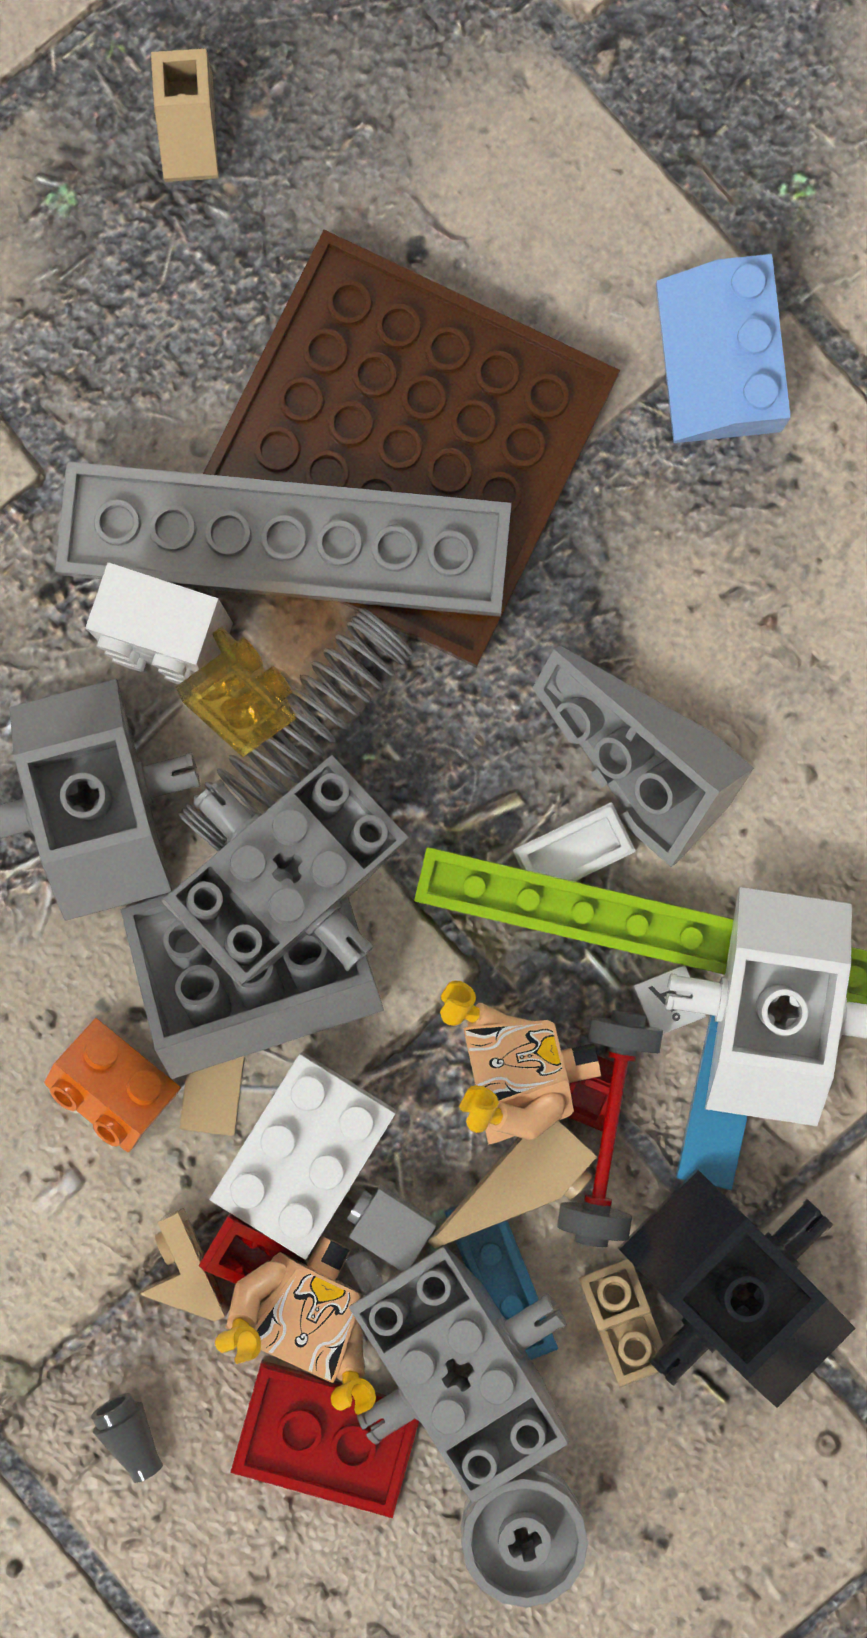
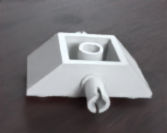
M739 887L725 977H721L720 982L670 974L667 986L669 990L691 994L685 996L666 993L665 1010L674 1009L715 1016V1022H718L705 1109L818 1126L834 1078L839 1040L842 1035L867 1039V1004L847 1002L846 997L851 968L852 904ZM785 995V1000L794 1006L792 1014L784 1013L781 1017V1022H775V1018L768 1011L770 1003L777 1002L779 996Z

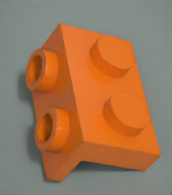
M97 1018L86 1027L56 1060L44 1081L45 1085L50 1089L52 1097L59 1105L69 1111L76 1110L93 1124L94 1131L104 1142L111 1146H120L126 1152H130L141 1136L181 1089L178 1084Z

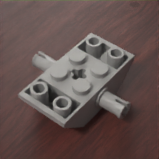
M117 679L9 707L13 754L23 793L22 799L0 804V839L32 831L43 869L64 920H71L168 894L173 891L150 804H153V798L201 786L199 775L196 771L175 776L176 773L197 768L192 752L144 766L143 762L138 760ZM87 784L91 789L99 792V799L94 802V808L90 811L81 805H76V798L84 795L83 786Z
M333 755L321 763L261 816L259 814L252 816L224 786L221 779L214 782L210 786L212 790L206 789L193 804L227 838L225 846L164 897L162 902L240 987L274 964L307 934L309 937L315 934L344 965L345 970L349 971L357 964L358 960L363 959L374 948V945L371 942L369 943L339 911L343 906L342 903L355 893L409 837ZM276 869H283L289 872L293 878L292 880L285 878L279 882L273 875Z
M444 1245L351 1304L349 1309L397 1383L398 1388L377 1401L370 1410L357 1415L363 1430L383 1418V1420L371 1427V1431L366 1434L368 1439L372 1443L378 1444L383 1438L410 1421L418 1420L424 1426L472 1504L568 1445L570 1441L546 1384L525 1349L552 1332L567 1325L560 1309L539 1320L554 1310L553 1307L556 1305L554 1299L549 1294H545L540 1300L507 1320L501 1314L484 1285ZM453 1359L459 1365L467 1362L472 1365L473 1369L468 1378H464L462 1375L458 1376L452 1370Z

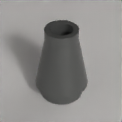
M125 1393L107 1401L91 1415L95 1424L93 1434L126 1469L134 1483L142 1482L152 1477L163 1467V1463L157 1454L142 1402H135L130 1393Z

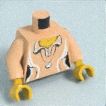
M454 980L449 982L441 994V1000L445 1003L440 1010L443 1022L456 1026L460 1025L464 1019L467 1020L468 1027L463 1029L475 1086L467 1089L459 1108L463 1112H470L466 1123L472 1132H486L488 1145L514 1136L528 1140L538 1138L557 1121L569 1117L574 1112L569 1083L601 1076L594 1043L561 1050L555 1023L549 1020L531 1021L506 1015L483 1003H478L474 1006L476 1001L475 992L468 984L462 981Z
M321 1235L306 1264L280 1252L273 1257L271 1262L264 1263L239 1280L234 1288L225 1326L228 1330L218 1334L215 1339L217 1350L224 1353L234 1350L237 1346V1354L234 1358L236 1364L253 1360L262 1350L331 1383H334L337 1377L343 1382V1385L335 1388L332 1392L331 1403L334 1408L342 1411L350 1407L353 1396L355 1399L354 1410L357 1415L370 1410L375 1404L376 1395L370 1382L363 1379L365 1375L363 1332L349 1309L351 1304L361 1299V1294L337 1280L351 1250Z

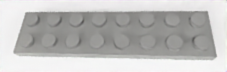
M66 462L55 572L61 576L102 579L109 562L189 588L501 617L511 503Z

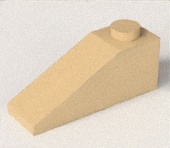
M559 1121L536 1139L528 1140L518 1137L427 1242L436 1249L561 1199L563 1195L572 1200L592 1178V1175L586 1169L597 1156Z

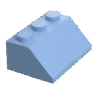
M772 254L717 259L657 280L656 291L673 443L782 432L791 416Z

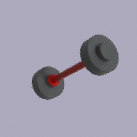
M613 1010L611 1019L591 1018L588 1041L609 1046L608 1057L614 1058L592 1195L584 1196L583 1203H561L557 1221L559 1229L575 1234L574 1241L583 1245L608 1247L609 1240H629L633 1216L611 1208L612 1199L606 1198L628 1061L636 1062L637 1051L660 1053L664 1030L646 1026L645 1015Z

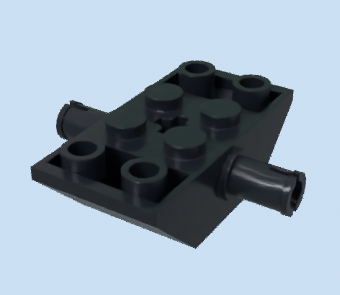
M696 1169L629 1236V1240L624 1241L618 1247L627 1259L683 1316L681 1321L684 1325L648 1361L674 1386L678 1382L677 1380L708 1349L712 1353L717 1350L755 1389L778 1408L856 1329L797 1268L800 1265L797 1259L828 1228L830 1229L833 1226L830 1220L823 1216L821 1211L806 1199L803 1205L773 1235L769 1232L764 1235L720 1190ZM747 1283L746 1289L751 1294L749 1298L744 1302L737 1297L732 1299L733 1289L739 1284L745 1285Z

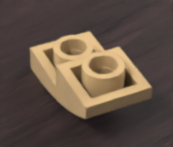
M626 1259L579 1277V1282L619 1388L658 1374L659 1372L648 1359L654 1356L664 1345L633 1264Z

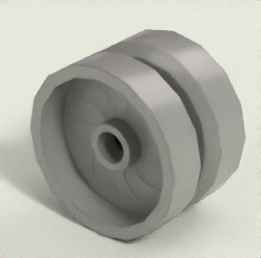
M534 1465L473 1504L469 1498L465 1502L461 1522V1545L466 1568L482 1591L503 1604L527 1608L552 1602L572 1587L585 1564L588 1538L579 1501L565 1480L545 1467ZM526 1527L528 1534H531V1536L526 1539H519L515 1536L514 1531L518 1528Z

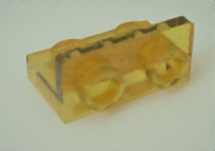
M221 626L212 633L221 654L177 685L176 690L182 702L238 754L244 757L297 718L287 700V697L292 694V690L283 675L274 666L266 670L263 667L264 664L260 655L245 637L236 641Z

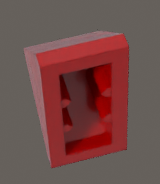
M230 1213L198 1266L208 1273L236 1284L264 1263L271 1262L273 1257L280 1252L302 1263L305 1259Z

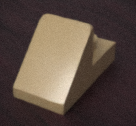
M182 1208L163 1217L157 1222L161 1232L155 1234V1240L166 1264L169 1266L176 1263L179 1271L148 1285L140 1294L214 1322L225 1317L230 1308L215 1275L204 1271L198 1266L205 1253L185 1209Z

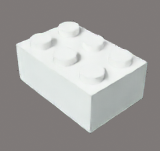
M108 562L85 628L98 640L96 647L105 650L104 654L113 658L112 662L140 672L144 671L147 663L159 668L158 672L165 675L164 679L196 689L198 681L213 684L233 622L218 598Z
M302 1052L296 1058L209 1200L306 1260L397 1110Z

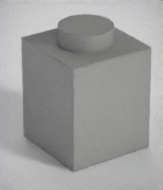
M381 1184L374 1195L364 1190L346 1218L355 1224L350 1232V1239L402 1272L412 1266L434 1231L437 1220Z

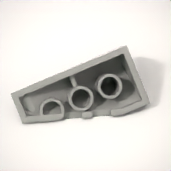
M562 646L553 649L532 688L567 740L571 743H579L596 768L591 774L600 788L608 785L626 811L620 817L629 830L670 867L675 865L725 812L754 769L713 732Z

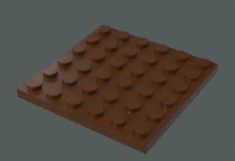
M324 229L203 474L511 503L501 609L502 617L619 376L620 370ZM340 602L359 611V608H364L384 624L477 668L501 619L500 616Z

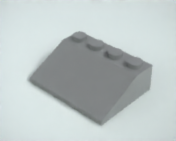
M276 869L273 875L279 882L285 878L290 880L293 878L289 872L283 869ZM168 894L120 909L154 1048L171 1079L384 1011L368 956L366 955L360 961L358 960L354 967L346 971L344 965L315 934L310 937L307 934L274 964L240 987L165 906L162 900ZM348 898L342 903L343 906L339 911L359 931Z

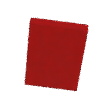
M262 1360L230 1473L393 1518L419 1421L416 1419L410 1421L383 1438L380 1443L374 1444L368 1439L366 1434L371 1431L373 1425L383 1420V1418L363 1430L354 1410L355 1399L353 1396L350 1407L342 1411L335 1409L331 1403V1395L335 1388L343 1385L342 1382L334 1381V1383H331L316 1375ZM375 1392V1403L387 1395Z

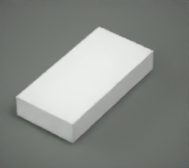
M611 802L512 850L521 869L577 881L636 852Z

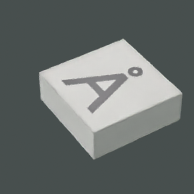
M685 965L632 985L642 1011L646 1016L648 1026L664 1030L663 1034L706 1017L705 1014L674 1009L665 1010L666 993L685 996L691 994L671 991L667 987L671 973L690 978Z

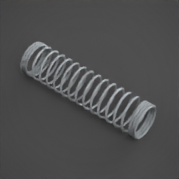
M359 608V612H355L352 621L347 622L348 630L359 644L344 635H335L336 643L348 658L331 648H324V656L338 673L318 661L312 662L313 670L327 687L308 675H300L301 683L317 702L295 688H288L289 696L307 717L284 702H276L277 709L297 732L272 715H264L265 722L287 747L261 729L253 728V734L278 763L250 743L241 742L244 752L269 779L235 755H229L232 765L259 794L226 770L217 769L220 778L248 806L245 809L252 816L256 814L261 816L262 814L233 783L268 808L275 804V802L243 768L282 796L288 793L284 785L253 753L293 782L299 783L301 781L296 772L276 753L264 738L306 769L313 770L312 764L275 724L317 755L324 756V751L295 722L287 711L331 743H336V738L305 707L298 697L309 703L342 729L348 730V725L315 692L309 683L323 691L354 716H360V712L337 690L320 669L337 679L365 702L372 703L371 698L346 674L331 655L347 664L379 690H383V685L355 658L342 641L361 652L390 676H395V672L364 642L353 627L360 630L372 643L398 664L405 665V661L409 660V656H413L409 646L368 610ZM205 782L206 788L211 791L212 788L210 786L213 783ZM193 795L194 801L199 797L198 795ZM186 804V808H182V812H178L179 817L217 851H220L225 846L227 838L191 804Z

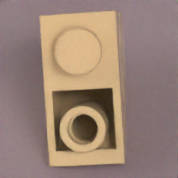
M207 49L151 52L154 109L164 181L219 179L213 75Z

